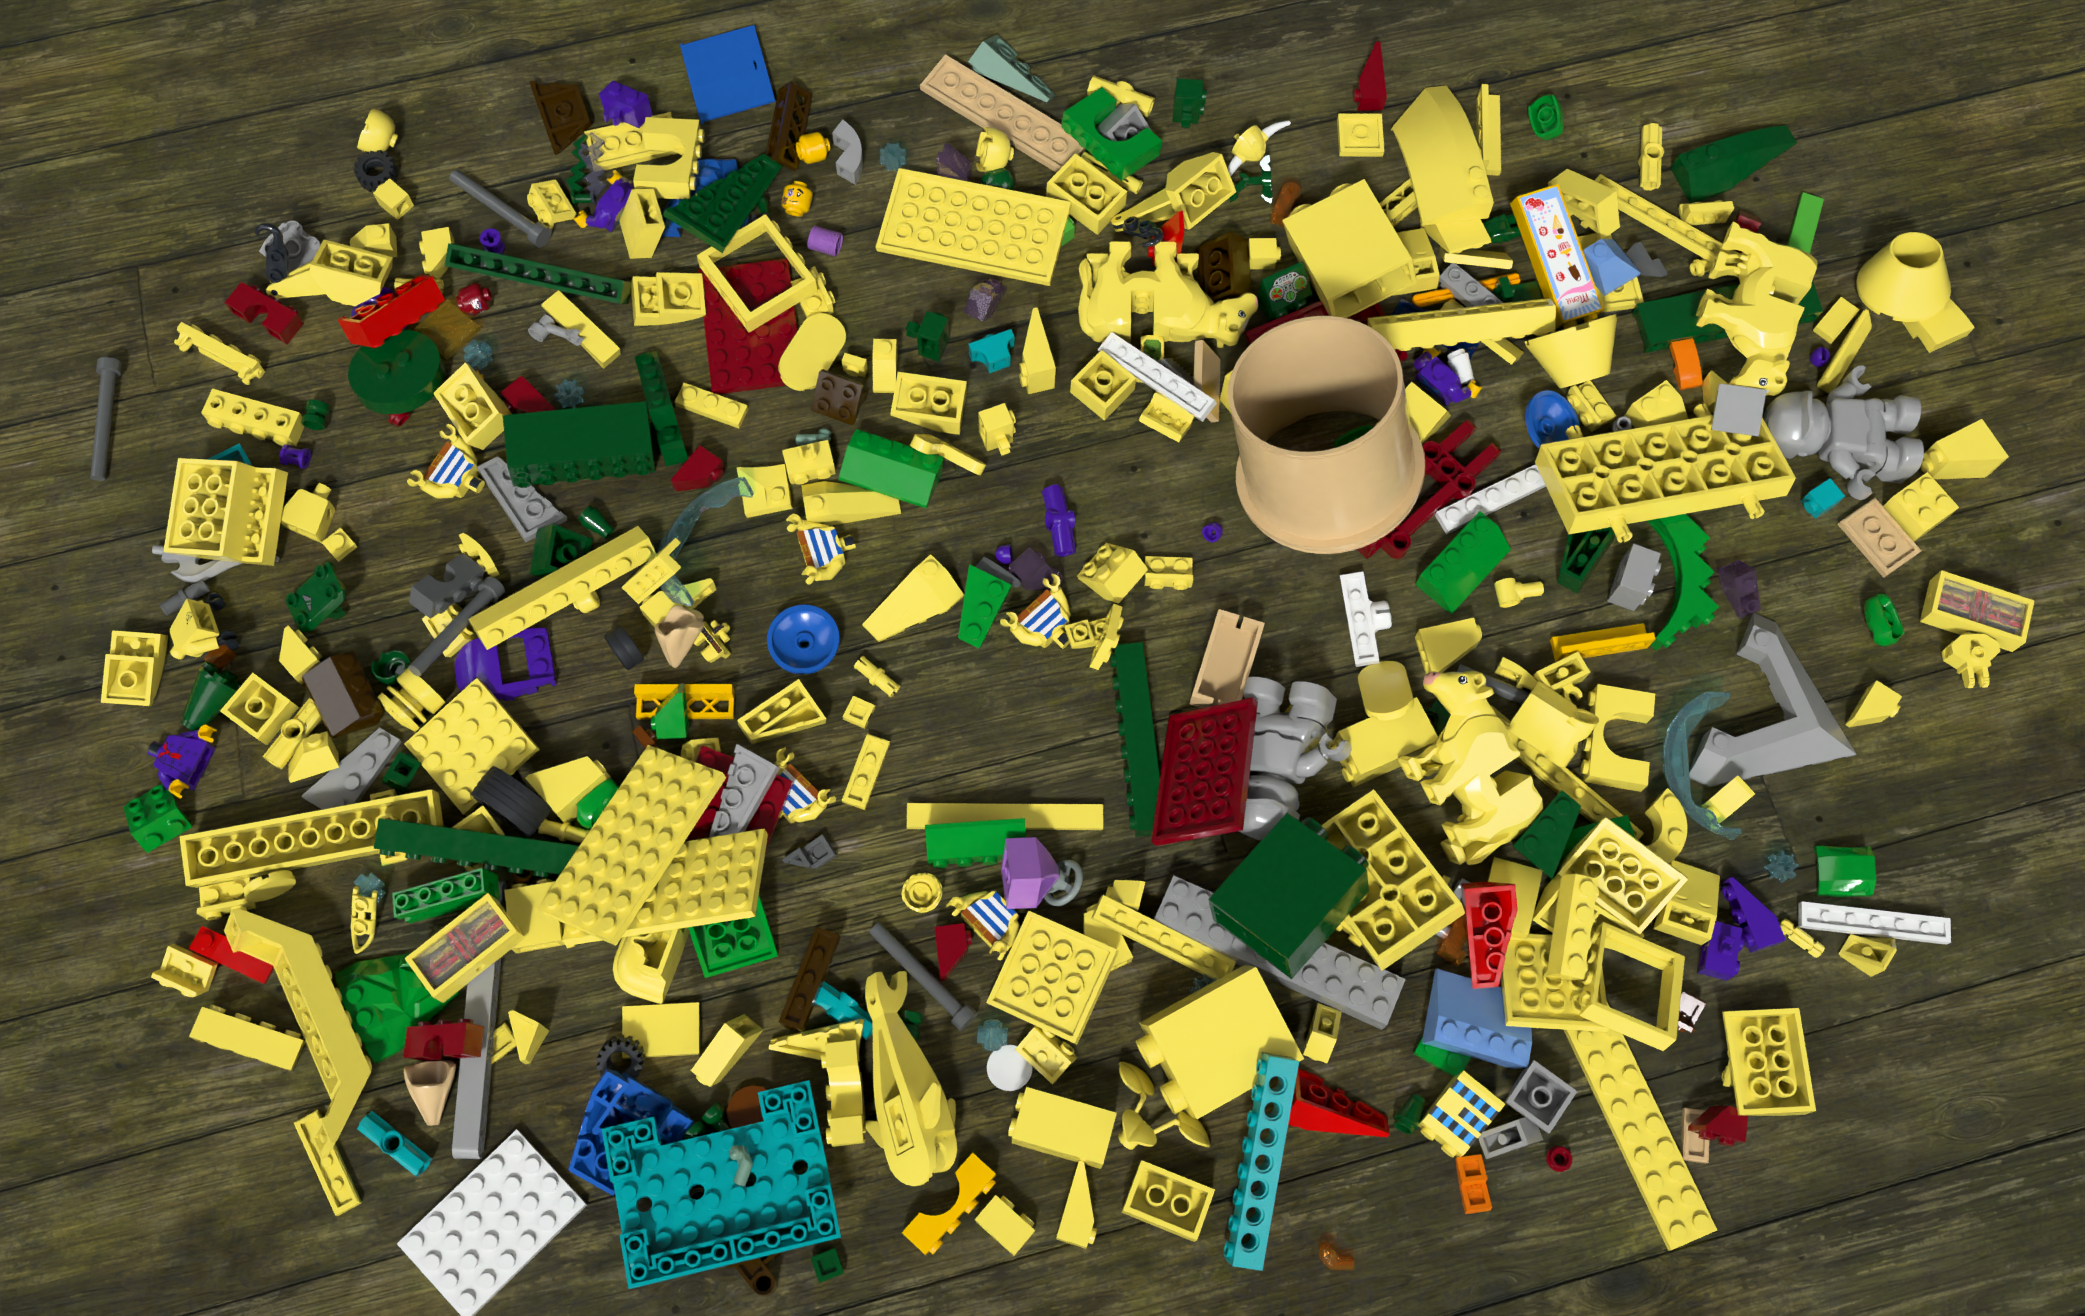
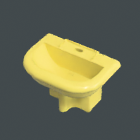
M688 927L622 937L613 964L614 978L620 988L633 996L663 1004L690 933Z

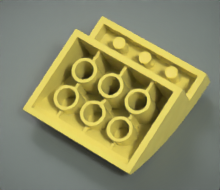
M178 458L164 552L204 559L274 566L288 472L276 468H256L238 461Z

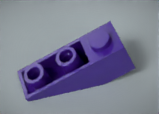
M1731 877L1721 883L1723 886V896L1729 901L1732 908V918L1740 928H1743L1741 936L1744 937V946L1749 949L1750 953L1778 945L1786 940L1777 917L1736 879Z

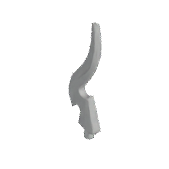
M154 544L152 547V553L162 555L161 560L164 563H180V567L176 571H171V573L185 582H198L202 579L205 581L227 569L243 564L213 560L203 565H198V560L201 558L165 553L163 545ZM275 556V562H279L280 558Z

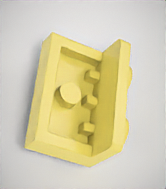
M1156 391L1151 403L1141 414L1139 421L1180 442L1190 429L1195 416Z
M172 944L167 947L161 968L154 971L151 978L158 980L163 986L180 990L185 996L196 997L209 991L218 963Z

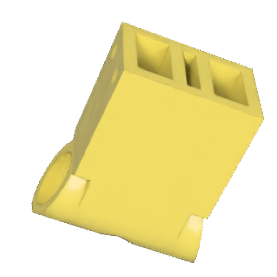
M1538 681L1512 718L1506 730L1541 752L1547 753L1555 764L1565 768L1577 753L1578 742L1590 735L1598 724L1599 719L1587 710L1577 709L1576 705Z

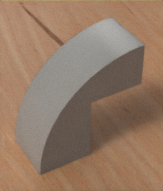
M842 120L832 132L834 145L844 150L843 154L836 161L837 175L856 185L863 169L861 143L855 130Z

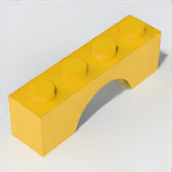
M974 1153L955 1172L960 1185V1192L955 1205L941 1215L930 1216L919 1213L902 1232L925 1256L929 1252L934 1254L941 1247L943 1242L940 1239L946 1232L951 1235L961 1224L958 1220L964 1212L969 1214L979 1202L976 1198L982 1191L987 1194L996 1184L993 1180L996 1174Z

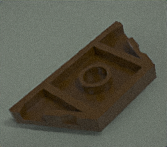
M529 81L554 154L558 155L591 127L578 86L571 84L560 85L559 83L551 82L549 85H540L536 81Z

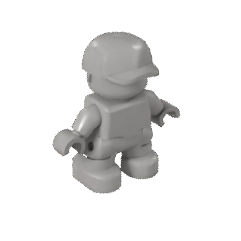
M1865 366L1855 367L1843 379L1842 384L1829 393L1826 406L1822 401L1812 398V391L1790 392L1776 397L1767 406L1763 416L1767 427L1785 458L1792 459L1796 455L1801 457L1809 456L1818 451L1821 460L1830 462L1832 468L1845 479L1850 478L1847 484L1848 492L1858 500H1863L1872 494L1871 488L1865 486L1863 482L1866 483L1876 475L1881 481L1902 484L1917 472L1924 456V447L1920 439L1902 437L1895 442L1886 439L1887 431L1909 434L1915 429L1921 415V403L1918 397L1899 395L1893 400H1880L1878 398L1867 400L1853 399L1855 396L1863 395L1871 388L1868 383L1863 385L1857 380L1865 372Z
M1248 677L1246 679L1243 696L1245 699L1253 697L1258 702L1257 713L1260 714L1256 715L1250 767L1251 776H1249L1244 827L1242 831H1239L1241 834L1262 840L1286 813L1299 821L1300 814L1296 812L1299 808L1298 792L1290 783L1302 784L1306 777L1314 776L1328 763V758L1334 761H1342L1350 755L1352 747L1347 740L1340 741L1339 746L1331 750V745L1334 741L1326 733V726L1333 720L1337 699L1323 686L1309 682H1293L1289 694V701L1292 707L1290 712L1287 713L1280 712V705L1282 704L1285 688L1280 683L1261 677ZM1319 742H1320V748H1321V749H1318V748L1316 747Z

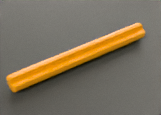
M1512 273L1478 282L1492 292L1498 278L1508 276L1509 283L1512 285L1519 284L1520 278L1518 273ZM1444 288L1414 295L1412 303L1414 308H1420L1447 302L1451 299L1456 300V298L1449 289Z

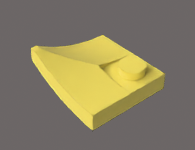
M785 464L768 467L737 468L744 511L747 518L793 509Z

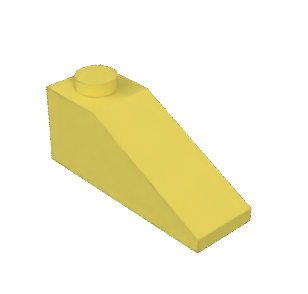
M709 578L659 591L654 596H648L643 601L640 609L647 620L655 627L658 622L666 618L673 606L680 605L689 610L694 609L716 591L714 581Z
M1079 1161L1056 1239L1086 1249L1088 1243L1093 1244L1097 1229L1093 1228L1094 1217L1085 1164Z

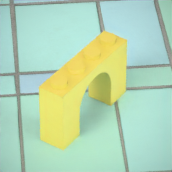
M646 117L643 129L645 149L674 151L681 154L682 157L669 165L636 164L633 180L635 189H654L656 198L689 199L692 190H696V177L694 176L699 173V162L697 159H701L702 155L700 143H704V129H700L699 120Z
M1600 684L1592 691H1589L1587 705L1590 706V712L1598 717L1599 722L1583 741V751H1586L1585 759L1581 763V774H1584L1583 782L1639 792L1648 786L1650 762L1627 759L1614 754L1605 743L1603 730L1606 722L1614 719L1647 723L1654 716V693Z

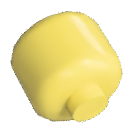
M593 591L573 602L577 610L588 613L600 606V600L596 591Z

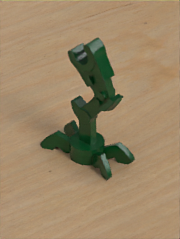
M1266 155L1259 163L1262 176L1249 177L1244 173L1239 174L1242 180L1234 186L1236 193L1229 197L1230 203L1238 198V194L1245 187L1263 185L1261 197L1268 204H1272L1270 155Z

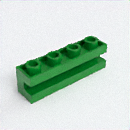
M479 868L392 893L394 918H405V922L411 924L471 907L487 893L496 899H500L498 875L484 868Z

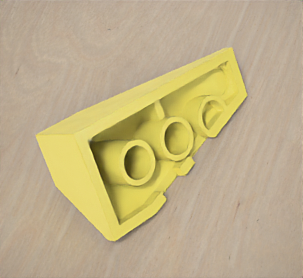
M827 481L801 485L807 521L831 526L901 514L898 499L856 485Z
M930 554L913 569L862 626L880 642L904 631L905 628L914 624L923 623L934 615L947 612L964 597V594L949 572Z
M1558 873L1544 888L1532 918L1533 921L1552 933L1562 877ZM1595 902V921L1591 930L1594 931L1602 922H1605L1640 938L1644 937L1643 933L1639 935Z

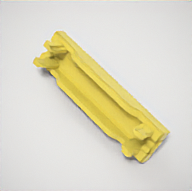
M181 322L177 327L180 335L177 340L175 339L174 343L179 346L181 351H187L193 344L198 346L201 354L238 372V376L246 385L251 383L250 380L257 377L260 379L264 375L265 371L260 365L261 361L255 356L242 354V351L236 346L223 344L222 340L213 334H210V336L204 334L199 327L193 324L188 326Z

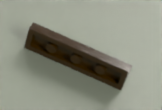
M790 82L778 90L765 155L770 157L771 160L795 171L799 163L796 142L805 133L812 93ZM797 94L804 97L802 106L799 105L796 99ZM795 111L800 119L797 125L792 117ZM790 130L793 131L796 137V141L793 144L788 135ZM786 149L789 150L792 161L784 158Z
M818 927L815 928L778 1021L784 1028L789 1030L794 1028L804 1032L841 939L839 934Z

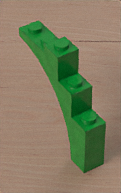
M1686 514L1647 520L1668 550L1674 568L1676 584L1674 604L1670 617L1660 634L1651 644L1656 651L1662 646L1668 648L1677 639L1674 635L1679 631L1683 634L1691 626L1696 629L1702 623L1707 626L1716 617L1713 613L1719 608L1703 591L1712 582L1709 578L1715 573L1699 557L1707 549L1705 544L1710 537Z

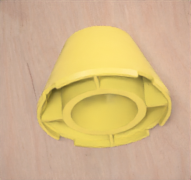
M1908 232L1897 236L1870 258L1858 273L1856 289L1862 302L1878 315L1884 313L1892 316L1893 320L1901 322L1922 321L1941 312L1950 298L1951 284L1943 250L1938 241L1923 233Z
M1616 314L1534 338L1525 341V345L1559 388L1596 379L1610 374L1617 316Z

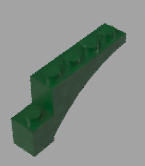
M657 351L635 356L648 410L666 467L686 462L688 455Z

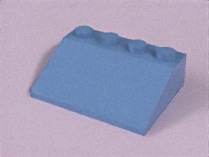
M1435 969L1422 1043L1514 1070L1527 1068L1532 1047L1531 1027L1506 1026L1502 988L1473 989L1470 978Z

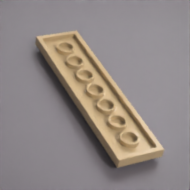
M946 54L920 84L921 91L982 128L990 127L1003 131L1008 136L1010 145L1056 173L1075 153L1081 157L1086 150L1070 134L1063 130L1060 123Z

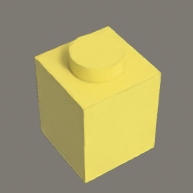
M390 178L385 183L379 185L376 191L373 192L379 205L397 220L414 206L409 195Z
M1249 238L1250 269H1275L1277 260L1281 258V249L1276 245V238Z

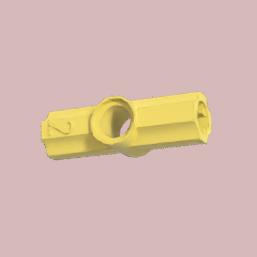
M1097 76L1092 77L1087 95L1102 87L1117 100L1115 109L1120 104H1136L1143 116L1148 117L1150 115L1155 98L1134 91L1133 87L1126 82L1119 81L1115 84Z
M1655 123L1642 127L1641 155L1638 160L1640 166V187L1649 191L1658 189L1661 185V158L1664 154L1662 127Z
M309 698L294 718L282 725L281 734L263 755L264 759L275 767L283 769L298 749L302 740L309 737L310 733L321 721L319 712L312 699ZM300 730L297 736L291 737L294 731Z

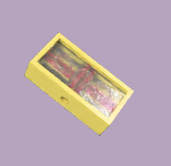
M1941 570L1929 581L1920 622L1959 635L1986 634L1999 643V648L2013 652L2026 643L2034 600Z
M487 893L409 954L405 960L431 996L444 1003L526 937L499 901Z

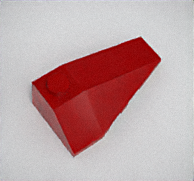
M1497 882L1461 884L1462 901L1465 911L1464 920L1472 988L1499 987L1506 959L1505 955L1511 939L1514 919L1518 911L1516 885Z
M1298 1068L1289 1125L1310 1131L1377 1137L1389 1136L1387 1116L1361 1101L1356 1103L1351 1101L1344 1095L1345 1092L1337 1088L1334 1091L1323 1084L1324 1079Z

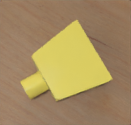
M318 483L313 493L299 489L283 507L280 524L284 528L322 543L325 540L335 513L334 506L327 500L331 489L321 483Z

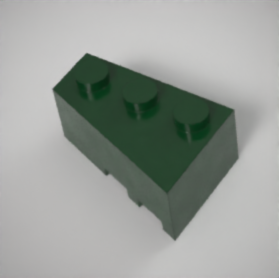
M1612 527L1568 534L1558 576V584L1576 594L1580 592L1614 541L1615 533Z

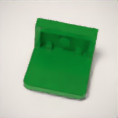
M163 784L157 785L142 796L130 800L123 808L131 835L147 853L193 827L188 817L177 806L174 794L169 792Z

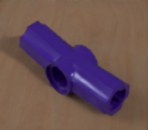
M1051 485L1042 491L1047 511L1045 515L1046 528L1048 531H1051L1055 555L1058 557L1073 555L1076 553L1072 530L1075 525V515L1067 507L1063 488L1059 485Z

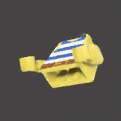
M447 424L446 426L451 430V435L447 436L443 431H440V436L444 439H450L451 443H445L424 475L417 470L411 472L412 475L418 478L417 482L408 479L407 483L412 487L419 485L421 490L437 499L453 498L454 496L462 498L469 489L479 493L483 489L485 482L478 478V460L472 448L460 436L455 435L454 426Z
M791 514L786 519V521L793 523L787 527L789 532H793L796 529L799 530L797 536L807 566L802 575L809 576L805 582L810 585L814 580L833 579L845 564L843 552L856 548L853 536L848 535L838 538L835 527L802 520L797 514Z
M1051 574L1054 579L1051 585L1046 578L1043 579V584L1051 588L1050 592L1046 590L1018 616L1013 612H1006L1010 617V622L1008 623L1007 620L1001 619L1000 623L1002 626L1010 627V631L1023 644L1046 648L1055 641L1064 649L1070 643L1064 628L1065 625H1069L1070 611L1067 599L1061 587H1059V577Z
M786 747L779 749L776 753L777 760L774 764L780 767L777 775L794 782L780 817L784 816L790 823L795 821L800 823L816 819L827 807V804H832L836 801V797L833 796L827 799V793L830 789L819 792L791 764L787 766L786 762L794 758V753H789L787 758H785L783 753Z
M982 891L968 894L961 898L953 897L946 905L947 907L952 905L956 908L952 915L957 916L963 910L961 918L991 948L989 953L991 954L993 951L999 952L998 960H1002L1006 951L1013 945L1020 927L1018 922L1019 915L1014 909H1006L1005 896L1002 898L996 891L990 893Z

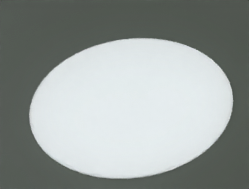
M1001 1046L993 1051L988 1059V1077L999 1089L1005 1091L1020 1089L1031 1077L1032 1065L1015 1050L1018 1046Z

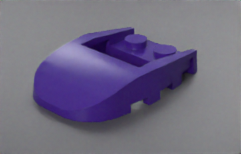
M526 628L508 638L519 637L524 639L530 680L503 684L497 645L487 650L479 638L466 643L460 649L455 661L456 680L460 692L478 678L498 700L504 699L506 702L515 700V697L526 693L529 695L538 692V687L549 683L552 686L557 685L548 630L546 628Z

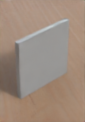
M1719 383L1711 430L1759 436L1766 390Z

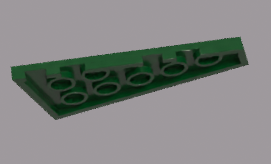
M762 154L746 163L738 171H732L724 179L720 178L697 191L689 199H683L675 207H669L665 210L663 216L723 253L776 178L782 165Z

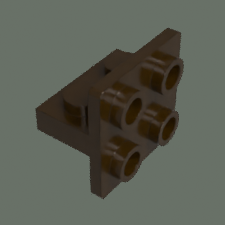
M821 369L818 374L811 410L849 425H854L858 408L866 400L868 391L863 390L862 383Z

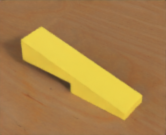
M559 290L541 304L562 328L580 331L578 336L584 338L580 345L603 369L621 355L620 348Z

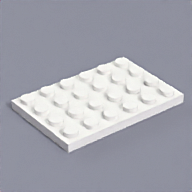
M516 1129L405 1235L397 1245L461 1316H474L573 1220L587 1204L523 1134Z

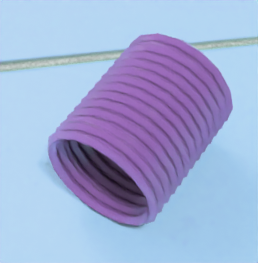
M815 225L810 231L807 246L808 249L836 257L840 251L843 236L842 233Z

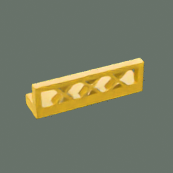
M1642 623L1552 637L1550 643L1555 662H1558L1576 652H1579L1582 658L1647 649L1655 640L1654 632L1646 633L1645 625Z
M635 684L634 694L637 698L636 718L651 719L652 716H655L657 708L651 713H642L643 701H654L659 706L661 704L659 701H664L679 684ZM685 684L686 700L688 701V719H734L735 690L732 684ZM695 701H702L706 705L701 712H693L689 708ZM719 701H729L728 712H717L713 706Z

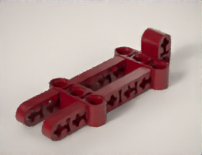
M1469 419L1462 423L1440 444L1433 441L1424 443L1422 447L1425 457V477L1429 474L1443 488L1401 526L1398 525L1394 530L1376 542L1356 550L1366 559H1369L1380 548L1394 559L1403 558L1411 545V536L1451 499L1455 498L1460 501L1470 496L1476 485L1475 478L1501 454L1502 450L1495 443H1492L1465 468L1450 454L1477 429ZM1425 453H1430V454H1432V455L1434 456V458H1430V457L1426 456ZM1442 469H1448L1451 473L1447 474ZM1458 484H1463V485H1465L1468 489H1466V490H1465V489H1462V488L1459 487ZM1394 542L1401 543L1404 548L1396 547Z

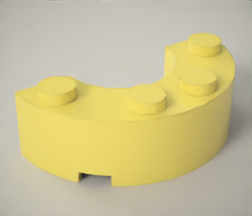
M1667 788L1645 812L1654 828L1653 840L1646 847L1670 863L1679 855L1685 844L1687 819L1681 803Z
M856 1040L825 1043L826 1052L821 1053L822 1068H827L830 1085H826L827 1101H831L832 1109L827 1110L828 1125L830 1126V1128H826L827 1144H832L835 1147L865 1143V1137H863V1133H866L862 1073L859 1070L858 1064L860 1058Z

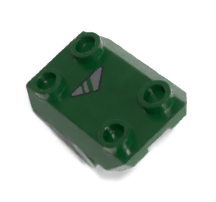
M325 561L321 565L316 566L314 572L293 593H289L286 596L287 607L300 632L313 631L326 618L336 620L346 615L344 607H340V604L347 597L346 589L335 572L334 564L330 561Z

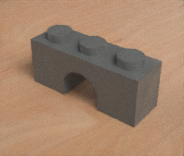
M462 553L446 564L444 581L446 582L437 581L428 575L412 585L409 603L431 619L437 614L444 613L455 602L462 601L470 592L477 591L478 586L483 581L485 569Z

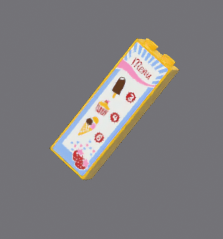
M1559 184L1516 197L1510 205L1544 299L1550 298L1556 305L1555 329L1560 327L1567 329L1576 326L1577 322L1582 320L1587 323L1598 319L1597 315L1604 308Z

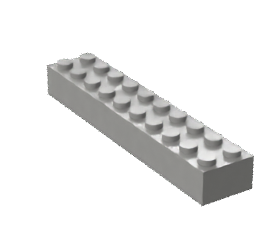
M1173 876L1154 918L1155 921L1236 961L1235 964L1239 966H1255L1261 976L1381 1030L1387 1026L1406 979L1386 970L1381 971L1379 967L1326 943H1323L1293 979H1290L1213 921L1208 899L1214 893Z

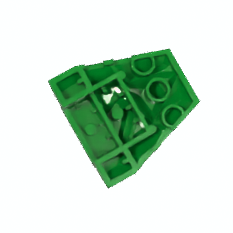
M411 953L359 961L335 973L345 1009L350 1013L355 1032L359 1034L361 1042L364 1043L367 1052L376 1064L399 1053L405 1047L407 1027L418 1026V1022H428L460 994V991L456 992L444 1003L433 998L405 960Z

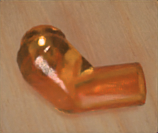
M1324 1242L1319 1246V1258L1330 1270H1354V1257H1339L1334 1251L1333 1245L1328 1242Z

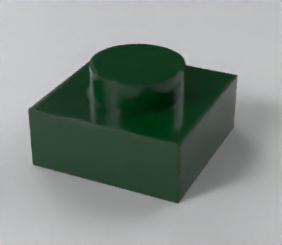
M836 1248L810 1257L819 1283L845 1274Z

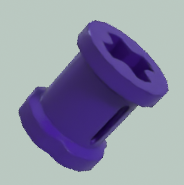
M490 228L481 233L480 241L485 251L503 254L505 245L497 230Z
M284 444L280 451V463L282 465H298L301 469H306L311 461V451L308 448L301 450Z

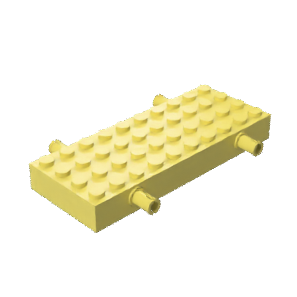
M1705 403L1703 406L1699 404L1694 408L1693 412L1697 418L1588 437L1583 436L1578 425H1575V429L1574 426H1571L1565 431L1569 440L1541 444L1535 461L1568 534L1612 527L1617 541L1620 543L1632 538V533L1627 526L1630 523L1737 504H1744L1751 519H1754V515L1755 518H1759L1765 512L1759 500L1787 496L1796 477L1763 418L1761 420L1759 436L1711 430L1713 415Z

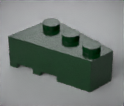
M1561 790L1513 846L1516 851L1551 880L1581 805Z

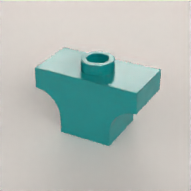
M1010 329L995 335L989 334L981 340L969 343V356L972 362H982L987 367L989 373L1009 367L1011 357L1009 350L1014 348L1015 339L1012 330Z

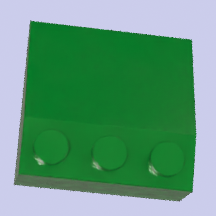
M760 892L755 917L688 927L705 978L778 957Z

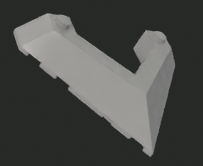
M1753 613L1737 655L1759 664L1762 673L1765 672L1770 683L1769 688L1784 712L1783 717L1785 721L1738 737H1733L1712 727L1703 735L1687 775L1688 778L1708 787L1730 782L1736 776L1745 780L1754 776L1773 774L1800 768L1805 765H1814L1857 755L1777 623Z

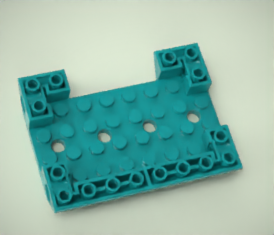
M809 1080L758 1092L764 1121L665 1145L661 1143L655 1117L602 1129L610 1181L614 1184L622 1232L619 1236L628 1289L841 1238L829 1171ZM734 1145H743L749 1151L753 1162L751 1173L756 1175V1183L751 1187L741 1186L733 1182L738 1169L737 1160L731 1159L729 1152ZM799 1160H804L808 1163V1170L802 1175H798L793 1171L794 1164ZM695 1185H702L704 1187L703 1197L697 1200L690 1197L691 1188ZM643 1197H649L652 1200V1207L647 1212H641L638 1209V1202Z

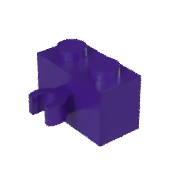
M612 80L599 93L604 109V120L608 122L612 118L614 126L619 125L623 121L636 128H640L645 123V118L652 116L648 96L642 92Z
M1715 921L1711 940L1704 943L1701 947L1697 973L1725 981L1737 975L1740 968V961L1737 960L1738 953L1742 950L1744 944V937L1741 936L1743 928Z

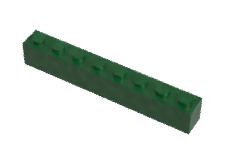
M448 243L445 266L619 304H628L632 283Z
M1143 642L1117 644L1109 659L1110 667H1115L1116 676H1112L1113 690H1118V698L1115 699L1116 713L1121 715V721L1117 722L1118 734L1123 736L1124 745H1120L1121 759H1126L1127 768H1123V777L1125 783L1129 782L1130 790L1126 792L1127 806H1132V815H1129L1130 830L1135 831V837L1150 836L1153 832L1160 776Z
M379 818L373 849H379L380 855L395 856V852L406 853L405 858L420 860L421 855L431 856L432 862L446 863L447 859L457 860V865L472 867L473 862L483 863L482 868L498 870V866L509 867L508 872L523 874L524 869L534 870L533 875L549 877V873H556L560 876L579 848V845Z

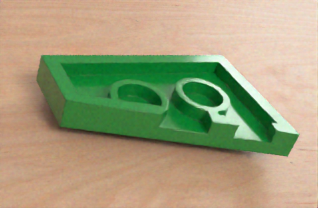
M969 564L958 635L960 640L981 649L1012 585Z

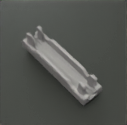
M1451 263L1439 276L1440 286L1443 289H1449L1453 296L1466 307L1503 303L1456 263Z

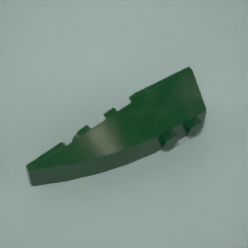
M1787 125L1753 130L1679 154L1671 167V171L1689 203L1700 202L1730 191L1736 184L1742 180L1744 181L1752 173L1766 166L1772 159H1776L1795 146L1797 142Z

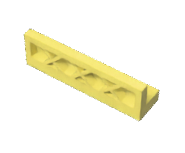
M1482 84L1476 98L1477 144L1486 174L1499 176L1501 173L1500 95H1489L1488 84Z
M1408 179L1379 203L1393 227L1417 208L1414 191L1409 196L1404 197V190L1409 186L1413 189L1411 179ZM1391 201L1400 202L1392 210L1389 209Z
M674 538L643 565L621 588L638 604L681 568L669 555L681 542Z

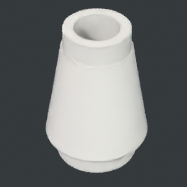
M1464 349L1456 350L1447 355L1449 360L1447 363L1452 371L1458 375L1461 384L1474 380L1469 354L1465 353Z

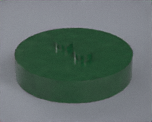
M403 330L395 336L386 338L384 340L385 343L379 347L361 346L350 362L348 380L360 403L373 412L392 415L412 411L435 396L434 392L443 384L446 371L444 360L435 343L428 336L420 332Z

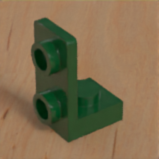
M1508 276L1500 277L1493 289L1494 295L1503 303L1542 299L1536 281L1512 285L1509 283Z

